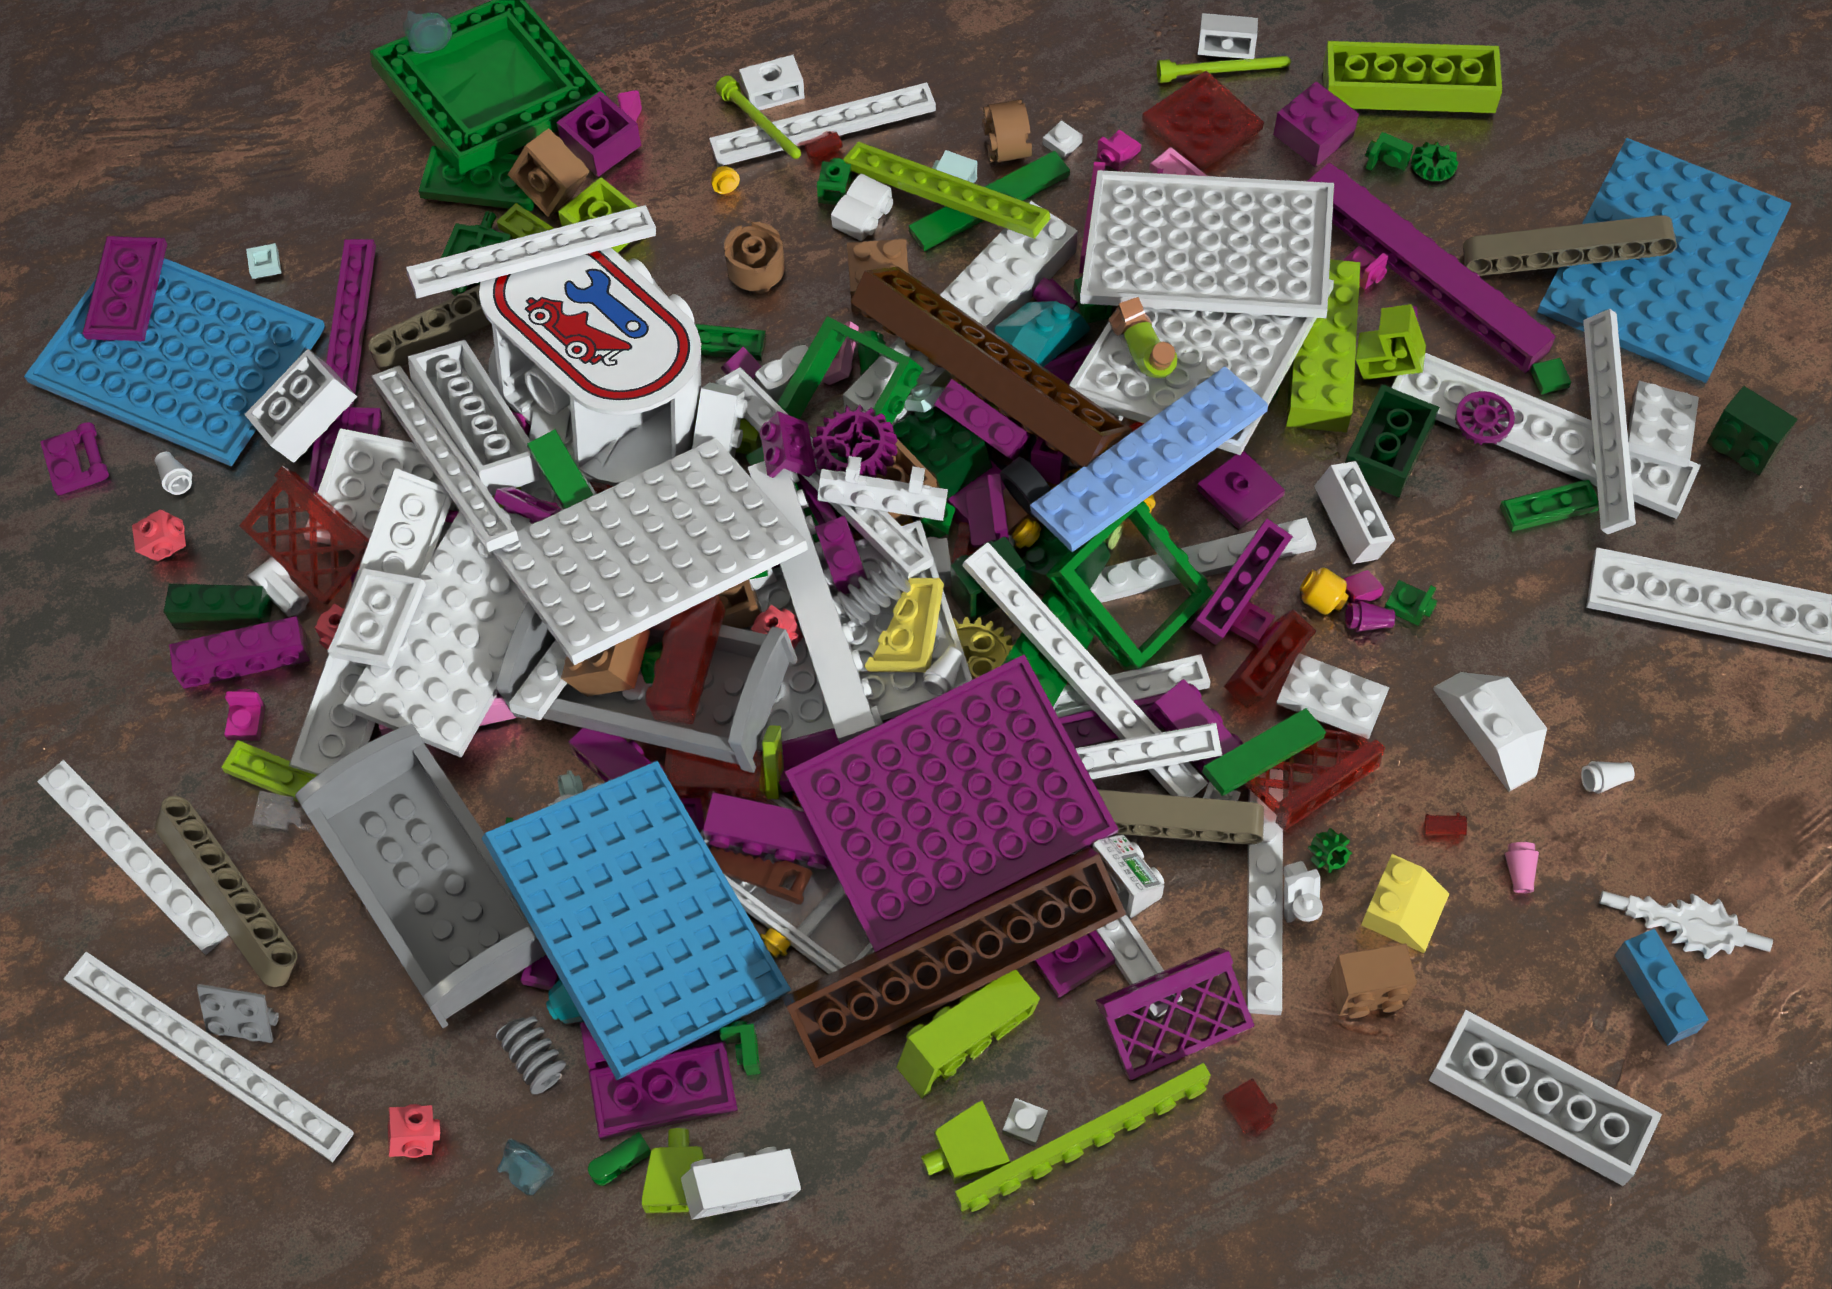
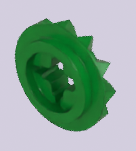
M1438 140L1434 144L1425 142L1422 147H1416L1411 159L1412 168L1417 175L1423 179L1435 182L1444 181L1452 177L1459 163L1457 161V152L1450 151L1449 145H1439ZM1432 156L1438 157L1439 162L1436 167H1434Z

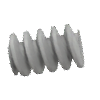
M882 561L879 562L880 574L872 569L868 570L871 578L869 582L860 576L858 581L861 588L859 589L849 584V597L842 592H838L842 608L857 626H860V621L867 623L870 620V613L878 615L881 612L880 605L888 608L891 604L890 598L899 600L901 598L900 590L906 593L911 591L910 583L894 562L891 561V566L886 565Z
M535 1016L526 1019H515L507 1023L497 1031L496 1038L502 1041L501 1046L504 1051L509 1052L508 1057L511 1062L516 1063L515 1068L518 1073L523 1074V1080L527 1085H530L531 1093L539 1094L556 1084L560 1078V1072L565 1068L566 1063L564 1060L553 1063L559 1052L557 1049L546 1052L552 1042L550 1038L539 1041L545 1031L542 1027L532 1030L538 1022Z

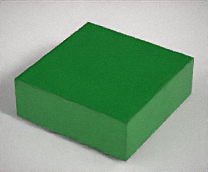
M1561 358L1535 363L1530 368L1540 394L1570 388L1572 382Z

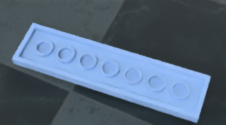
M1224 366L1099 455L1087 467L1084 466L1030 505L1031 513L1073 552L1268 411V403Z

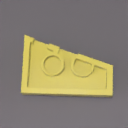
M909 578L908 582L910 583L911 591L908 593L902 592L901 598L892 611L894 616L887 630L882 631L878 639V648L873 657L869 656L864 666L868 672H926L930 668L944 583L940 578Z

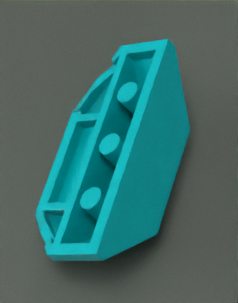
M1057 301L1028 302L996 325L994 333L1044 367L1087 334L1090 326L1079 313Z

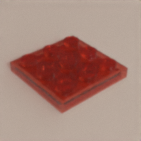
M1204 71L1144 112L1142 116V121L1152 131L1201 171H1204L1263 129L1264 125L1263 120L1207 71Z

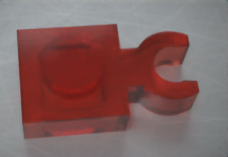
M959 523L951 565L960 556L974 553L969 552L971 543L969 523Z

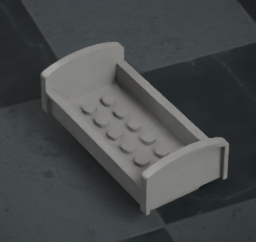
M527 602L512 634L497 680V690L509 709L511 699L556 640L529 602ZM675 615L648 629L650 634L646 645L647 648L661 640L686 639L689 651L677 657L678 661L668 666L672 678L670 682L646 684L640 670L635 689L588 697L567 683L542 717L560 723L739 764L741 770L754 773L756 766L753 756L789 663L796 664L798 658L786 629L772 627L768 634H762ZM513 713L515 717L527 718L526 716Z
M413 724L391 731L356 749L325 769L295 794L305 813L442 1028L449 1025L446 1021L448 1017L546 955L481 839L485 833L424 744Z

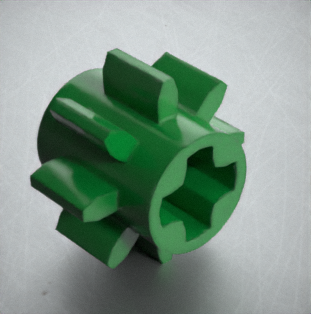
M1329 828L1327 832L1317 833L1311 842V846H1308V849L1315 854L1310 859L1311 862L1318 868L1323 867L1329 873L1333 869L1344 867L1349 860V855H1352V852L1346 847L1350 840L1342 833L1337 834L1332 828Z

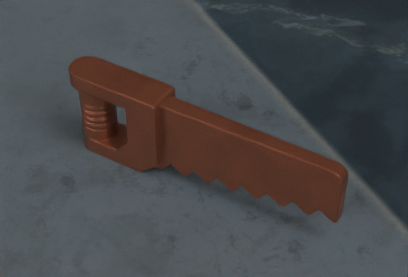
M714 846L711 847L710 852L723 874L766 890V893L795 904H802L804 900L803 892L813 874L810 869L786 860L782 862L777 861L773 864L769 859L763 861L760 857L754 859L751 855L745 857L742 853L735 855L732 850L726 853L723 848L716 850ZM795 875L796 878L790 890L783 888L782 885L785 879Z

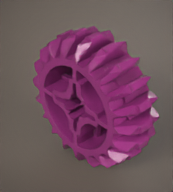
M859 404L856 411H851L850 407L846 405L845 413L840 414L834 409L833 419L824 417V426H817V437H813L812 440L814 447L812 451L813 457L817 460V468L820 471L821 469L846 472L848 458L853 456L862 458L860 475L877 478L876 474L886 476L887 469L885 466L893 467L894 459L892 456H896L898 450L895 445L897 437L893 432V426L890 422H886V418L882 413L876 415L872 407L864 412L863 407ZM862 430L873 433L879 440H873L871 436L864 435ZM830 453H837L838 456L845 457L847 463L838 461Z

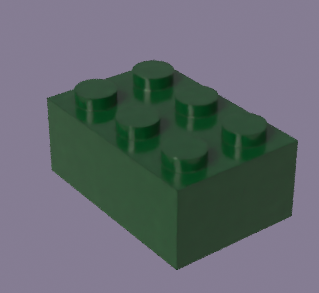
M1382 384L1347 454L1345 463L1356 461L1369 486L1400 498L1434 426L1440 407Z
M936 406L926 412L914 411L893 426V432L896 434L897 439L937 479V488L948 489L947 500L992 468L985 441Z

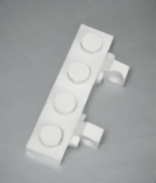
M853 456L848 458L846 472L821 469L817 499L819 501L943 521L948 489L923 485L925 468L913 466L910 483L860 475L862 458Z

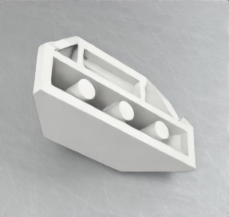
M1460 672L1434 686L1433 690L1508 792L1536 777L1547 727L1509 677Z

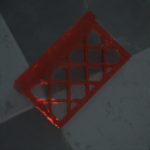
M281 466L274 475L278 480L239 526L319 601L328 605L359 568L369 538L296 472ZM284 490L288 494V508L275 509V498ZM307 511L309 513V527L296 528V512ZM288 513L289 529L276 531L275 515ZM268 516V532L258 533L252 528L259 517ZM328 531L330 533L331 546L317 548V532ZM310 533V549L297 550L296 534ZM289 535V551L278 552L276 550V536ZM349 550L355 555L347 567H338V551ZM331 552V568L318 570L317 553ZM310 554V571L300 572L297 569V556ZM331 574V586L323 593L318 589V575Z
M1336 727V731L1324 729L1326 731L1324 738L1335 739L1336 749L1317 747L1318 742H1316L1313 746H1309L1298 753L1312 755V765L1294 763L1293 755L1289 758V762L1283 761L1271 768L1288 771V781L1270 779L1269 769L1265 772V778L1255 777L1245 783V785L1277 815L1275 823L1285 831L1380 766L1385 747L1377 739L1370 743L1366 738ZM1341 740L1352 741L1359 749L1356 751L1341 750ZM1317 756L1335 758V765L1332 767L1317 766ZM1293 772L1312 774V780L1308 783L1293 782ZM1269 788L1288 790V796L1278 802L1269 793Z

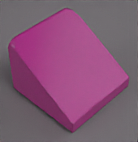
M639 91L618 93L619 108L636 122L642 109Z
M1368 570L1343 578L1347 583L1345 593L1349 595V603H1355L1357 600L1368 603L1380 599L1384 590L1382 584Z

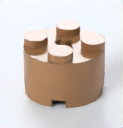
M1022 99L988 104L983 107L984 118L982 119L984 136L989 138V145H987L989 161L1003 162L1031 157L1032 142L1026 143L1028 134L1031 133L1026 106L1022 103Z
M751 222V226L743 228L742 225L737 226L727 235L724 242L728 277L735 285L745 290L763 294L768 292L770 287L777 284L785 272L784 248L780 234L774 227L762 222Z

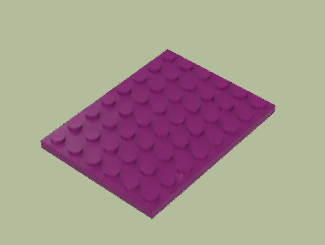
M1025 654L785 771V775L874 952L1092 846L1097 840L1117 833L1119 830Z

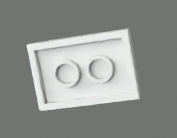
M1638 381L1634 391L1628 428L1629 452L1687 467L1691 458L1699 397L1664 388L1656 384Z
M363 568L328 649L331 657L391 669L426 587L424 581L420 578Z
M1298 653L1276 704L1296 712L1307 708L1315 719L1369 739L1389 687Z

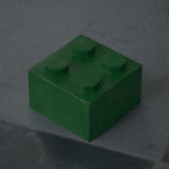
M1743 385L1723 410L1706 443L1719 453L1725 454L1738 462L1744 469L1760 476L1780 451L1798 419Z
M1045 525L1042 527L1038 539L1030 546L1022 559L1025 563V583L1034 592L1045 594L1047 590H1050L1066 599L1047 577L1046 573L1070 550ZM1104 541L1075 569V572L1089 589H1091L1111 557Z
M1004 536L997 541H988L1025 582V563L1008 539ZM962 555L950 565L951 596L965 617H968L970 623H973L978 617L982 618L1000 607L962 566L964 561L971 555Z

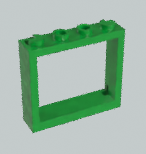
M827 316L777 404L789 416L800 419L844 340L848 338L898 364L873 408L876 415L882 413L886 418V422L892 424L896 416L903 410L905 401L912 388L918 384L917 380L924 368L911 358ZM862 430L864 435L871 436L873 440H879L873 433ZM830 453L838 461L847 463L845 457L838 456L837 453Z
M1144 501L1073 552L1069 551L1046 573L1047 577L1125 671L1140 669L1214 593L1208 586V581L1204 575L1196 571L1190 564L1188 555L1169 538L1168 530L1162 524L1157 523L1149 513L1150 509ZM1127 517L1190 594L1139 648H1137L1075 572V569Z

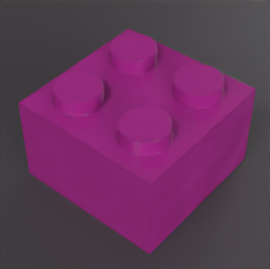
M1316 81L1277 112L1273 135L1311 165L1317 167L1354 136L1359 113Z
M601 91L556 122L559 136L564 144L597 177L641 146L638 124Z

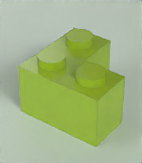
M1412 304L1381 308L1379 330L1359 333L1356 362L1363 380L1423 373L1426 344Z

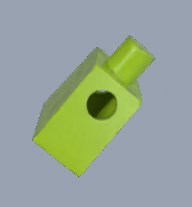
M983 1101L977 1102L934 1131V1139L938 1149L921 1156L928 1176L947 1168L954 1184L979 1179L1010 1163Z
M669 1129L668 1147L653 1148L651 1150L642 1195V1207L645 1213L689 1212L681 1177L691 1169L692 1163L705 1159L702 1147H689V1129Z

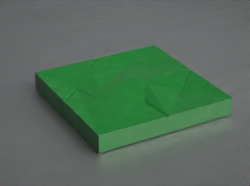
M491 0L370 51L372 68L459 174L527 145L548 128L553 133L557 132L556 122L601 91L606 95L525 0Z

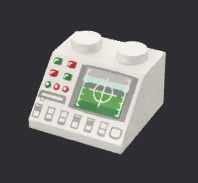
M1123 834L1100 839L1093 843L1092 849L1100 854L1129 919H1132L1162 898L1164 879L1155 867L1150 868L1143 860V852L1135 842L1132 841L1130 843Z

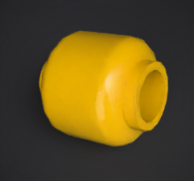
M1325 567L1317 571L1312 569L1299 588V591L1302 592V601L1324 615L1329 614L1334 609L1340 611L1349 597L1345 593L1347 588L1346 581Z

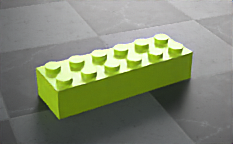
M1327 41L1323 61V83L1327 90L1352 109L1496 113L1502 94L1499 46Z
M1330 259L1329 279L1334 280V285L1328 297L1326 318L1316 319L1290 366L1286 427L1344 433L1348 431L1353 411L1361 262Z

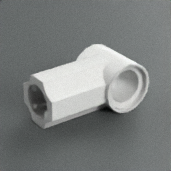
M273 556L247 575L253 586H264L270 599L288 617L299 615L305 610L307 603L310 601L308 596L290 579V575Z

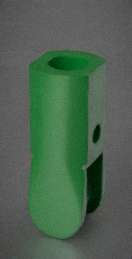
M637 1132L612 1148L611 1151L593 1159L589 1163L588 1173L595 1184L604 1186L623 1171L625 1172L650 1156L651 1150L641 1133Z

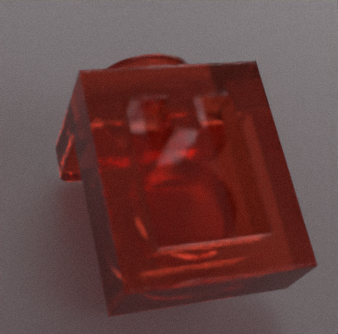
M1253 1078L1223 1095L1222 1100L1245 1135L1254 1129L1257 1133H1260L1275 1122L1273 1118L1277 1113L1278 1107L1274 1102L1272 1104L1268 1102Z

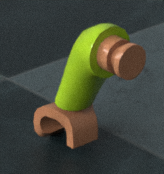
M1139 297L1119 303L1118 308H1116L1117 311L1108 320L1117 336L1124 334L1130 354L1139 370L1145 376L1153 378H1164L1170 375L1176 368L1178 361L1175 349L1171 344L1159 340L1151 325L1150 318L1144 312Z

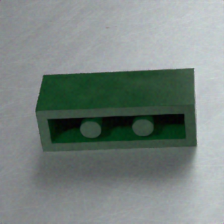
M169 584L163 612L174 629L236 630L270 622L273 603L264 586Z

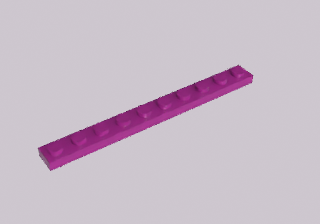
M344 239L326 363L338 374L354 394L356 392L376 250L373 239ZM354 401L314 441L307 488L310 498H316L340 428L347 430L350 407L354 406Z

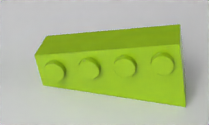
M1017 970L985 984L986 986L979 991L975 989L965 994L960 999L958 1005L952 1009L949 1006L944 1007L933 1017L932 1022L926 1026L919 1024L906 1035L907 1042L896 1068L921 1099L932 1092V1083L940 1076L945 1081L956 1073V1069L963 1064L966 1056L969 1055L974 1060L983 1053L991 1044L992 1036L996 1040L1001 1039L1033 1014L1040 997Z

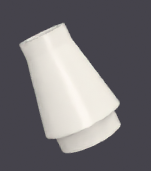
M170 452L159 453L155 458V464L158 467L163 488L174 495L183 494L188 491L192 485L191 472L178 462Z
M948 647L923 674V687L937 697L952 690L960 664L964 658L963 654L953 647Z
M1591 761L1581 771V779L1585 789L1589 792L1594 791L1597 794L1622 783L1632 781L1635 776L1634 768L1630 762Z

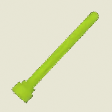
M1288 56L1189 64H1176V62L1166 59L1157 61L1156 72L1158 83L1171 82L1172 79H1176L1177 76L1285 68L1290 66L1291 59Z
M724 76L717 82L715 90L723 100L736 103L793 159H798L801 156V150L741 93L740 84L732 76Z

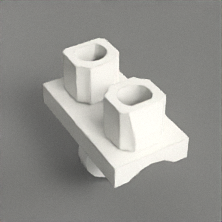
M1303 861L1286 865L1284 867L1283 895L1284 917L1287 923L1293 922L1296 918L1305 922L1318 919L1322 915L1323 905L1320 900V875L1317 869L1308 871Z

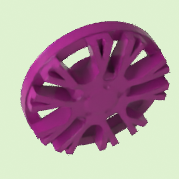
M1478 391L1468 394L1460 401L1456 410L1455 423L1462 431V436H1466L1467 440L1470 438L1474 440L1475 444L1479 443V445L1483 443L1497 444V442L1500 443L1511 432L1515 415L1511 405L1500 395L1487 391ZM1478 398H1482V405H1480ZM1491 399L1499 403V405L1494 408L1488 405ZM1470 402L1475 410H1471L1464 405ZM1504 411L1507 412V413H1505V414H1500V415H1498V413H1501V412H1504ZM1502 421L1509 423L1508 426L1505 427L1503 425H1500L1498 422ZM1465 423H1470L1473 426L1468 428ZM1476 428L1480 430L1478 434L1474 433ZM1483 432H1488L1491 436H1483Z

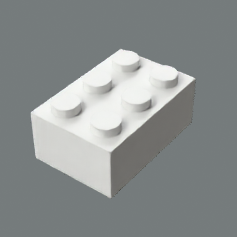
M307 349L245 413V416L271 447L294 463L328 429L334 420L350 406L357 396L327 363Z

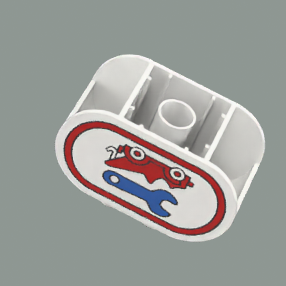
M607 248L481 281L479 289L481 308L486 318L492 323L495 345L489 358V377L504 401L514 411L522 414L530 426L533 412H544L552 415L556 413L570 414L567 438L562 440L580 471L598 483L615 486L692 449L701 392L700 336L694 324L693 313L688 304L676 294L666 297L654 286L651 274L642 262L635 258L626 261L612 248ZM619 437L618 444L602 467L601 463L594 456Z

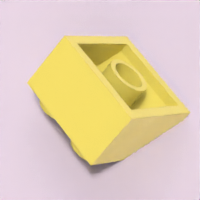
M1392 854L1361 926L1399 943H1406L1408 947L1425 953L1449 893L1425 868Z

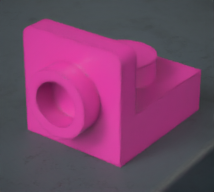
M1119 129L1109 139L1102 136L1098 140L1097 158L1104 162L1106 166H1110L1116 171H1121L1141 151V144Z
M1358 246L1343 259V261L1361 262L1359 286L1364 290L1373 282H1380L1387 273L1386 264L1388 256L1385 253H1382L1376 259L1362 247Z
M238 689L237 692L227 691L225 699L229 704V711L224 733L227 740L260 741L266 707L257 692L250 689Z

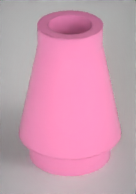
M1516 842L1508 844V852H1505V857L1513 883V892L1515 893L1534 892V880L1539 852L1535 851L1534 843Z

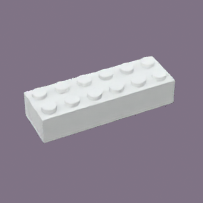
M466 340L408 356L411 382L491 495H495L496 490L499 488H516L540 480L539 466L527 447V443L531 442Z
M1465 1010L1428 1080L1622 1186L1634 1176L1662 1116L1661 1113L1467 1010Z

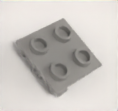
M202 984L197 985L206 1032L219 1036L226 1035L244 1038L249 1041L273 1042L270 1025L276 1026L279 1013L273 1012V1008L267 1007L265 995Z

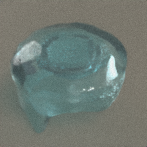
M408 11L407 19L403 22V30L409 46L414 52L419 54L433 53L443 49L452 36L450 23L437 12L416 14L413 11Z
M514 1139L507 1140L503 1150V1158L497 1171L499 1173L507 1171L510 1182L526 1195L533 1196L553 1176L554 1170L535 1149L526 1143Z

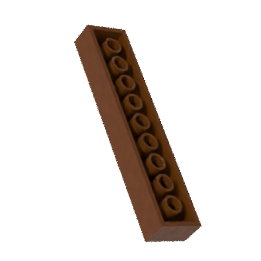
M900 267L864 271L851 300V303L860 309L859 312L863 316L875 319L882 324L884 331L899 336L905 341V345L908 348L920 351L928 357V361L932 365L944 368L951 373L952 379L961 384H966L975 390L974 394L977 397L995 404L1001 414L1019 421L1025 431L1037 434L1043 438L1049 448L1067 455L1073 465L1079 468L1087 467L1095 458L1130 434L1132 428Z
M1088 847L877 952H873L787 994L782 999L814 1067L817 1068L1125 916L1126 912L1100 854Z

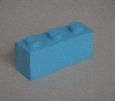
M1655 928L1624 941L1615 953V957L1667 1046L1698 1033L1709 1019Z

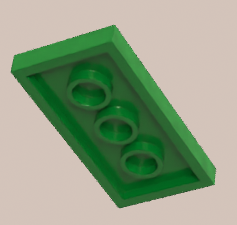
M437 146L431 147L418 190L420 198L508 209L517 203L527 211H533L535 204L508 176L519 155L505 154L459 174Z
M1047 590L1041 601L1081 645L1087 649L1095 636L1093 631L1066 599ZM1022 632L1003 664L1025 654L1051 705L1054 706L1068 681Z

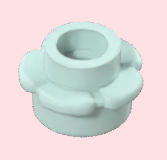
M568 770L567 774L558 776L560 796L567 794L575 795L583 792V785L579 775L574 776L572 771Z

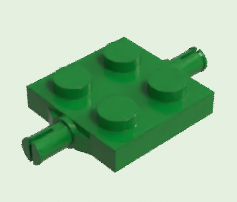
M486 211L480 225L455 224L441 258L512 240L511 234L497 232L492 229L497 216L493 212L489 214V211ZM468 285L453 289L451 291L452 295L457 296L464 293Z

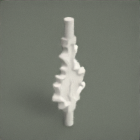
M1602 891L1599 904L1624 910L1625 915L1633 918L1643 917L1646 920V928L1663 926L1667 932L1676 931L1677 934L1673 938L1672 943H1685L1683 951L1699 950L1703 952L1706 959H1709L1721 949L1725 950L1727 954H1731L1734 946L1743 947L1746 945L1770 952L1772 948V938L1747 932L1746 928L1739 926L1736 914L1728 915L1720 899H1717L1710 905L1695 894H1690L1691 904L1678 899L1676 900L1678 906L1675 907L1672 903H1668L1667 906L1660 905L1650 896H1646L1642 900L1637 896L1630 895L1627 898L1606 891Z

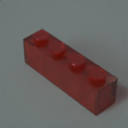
M719 594L671 617L670 628L665 631L663 636L661 658H658L655 662L654 682L652 687H649L646 692V705L649 707L655 720L686 724L694 723L726 612Z

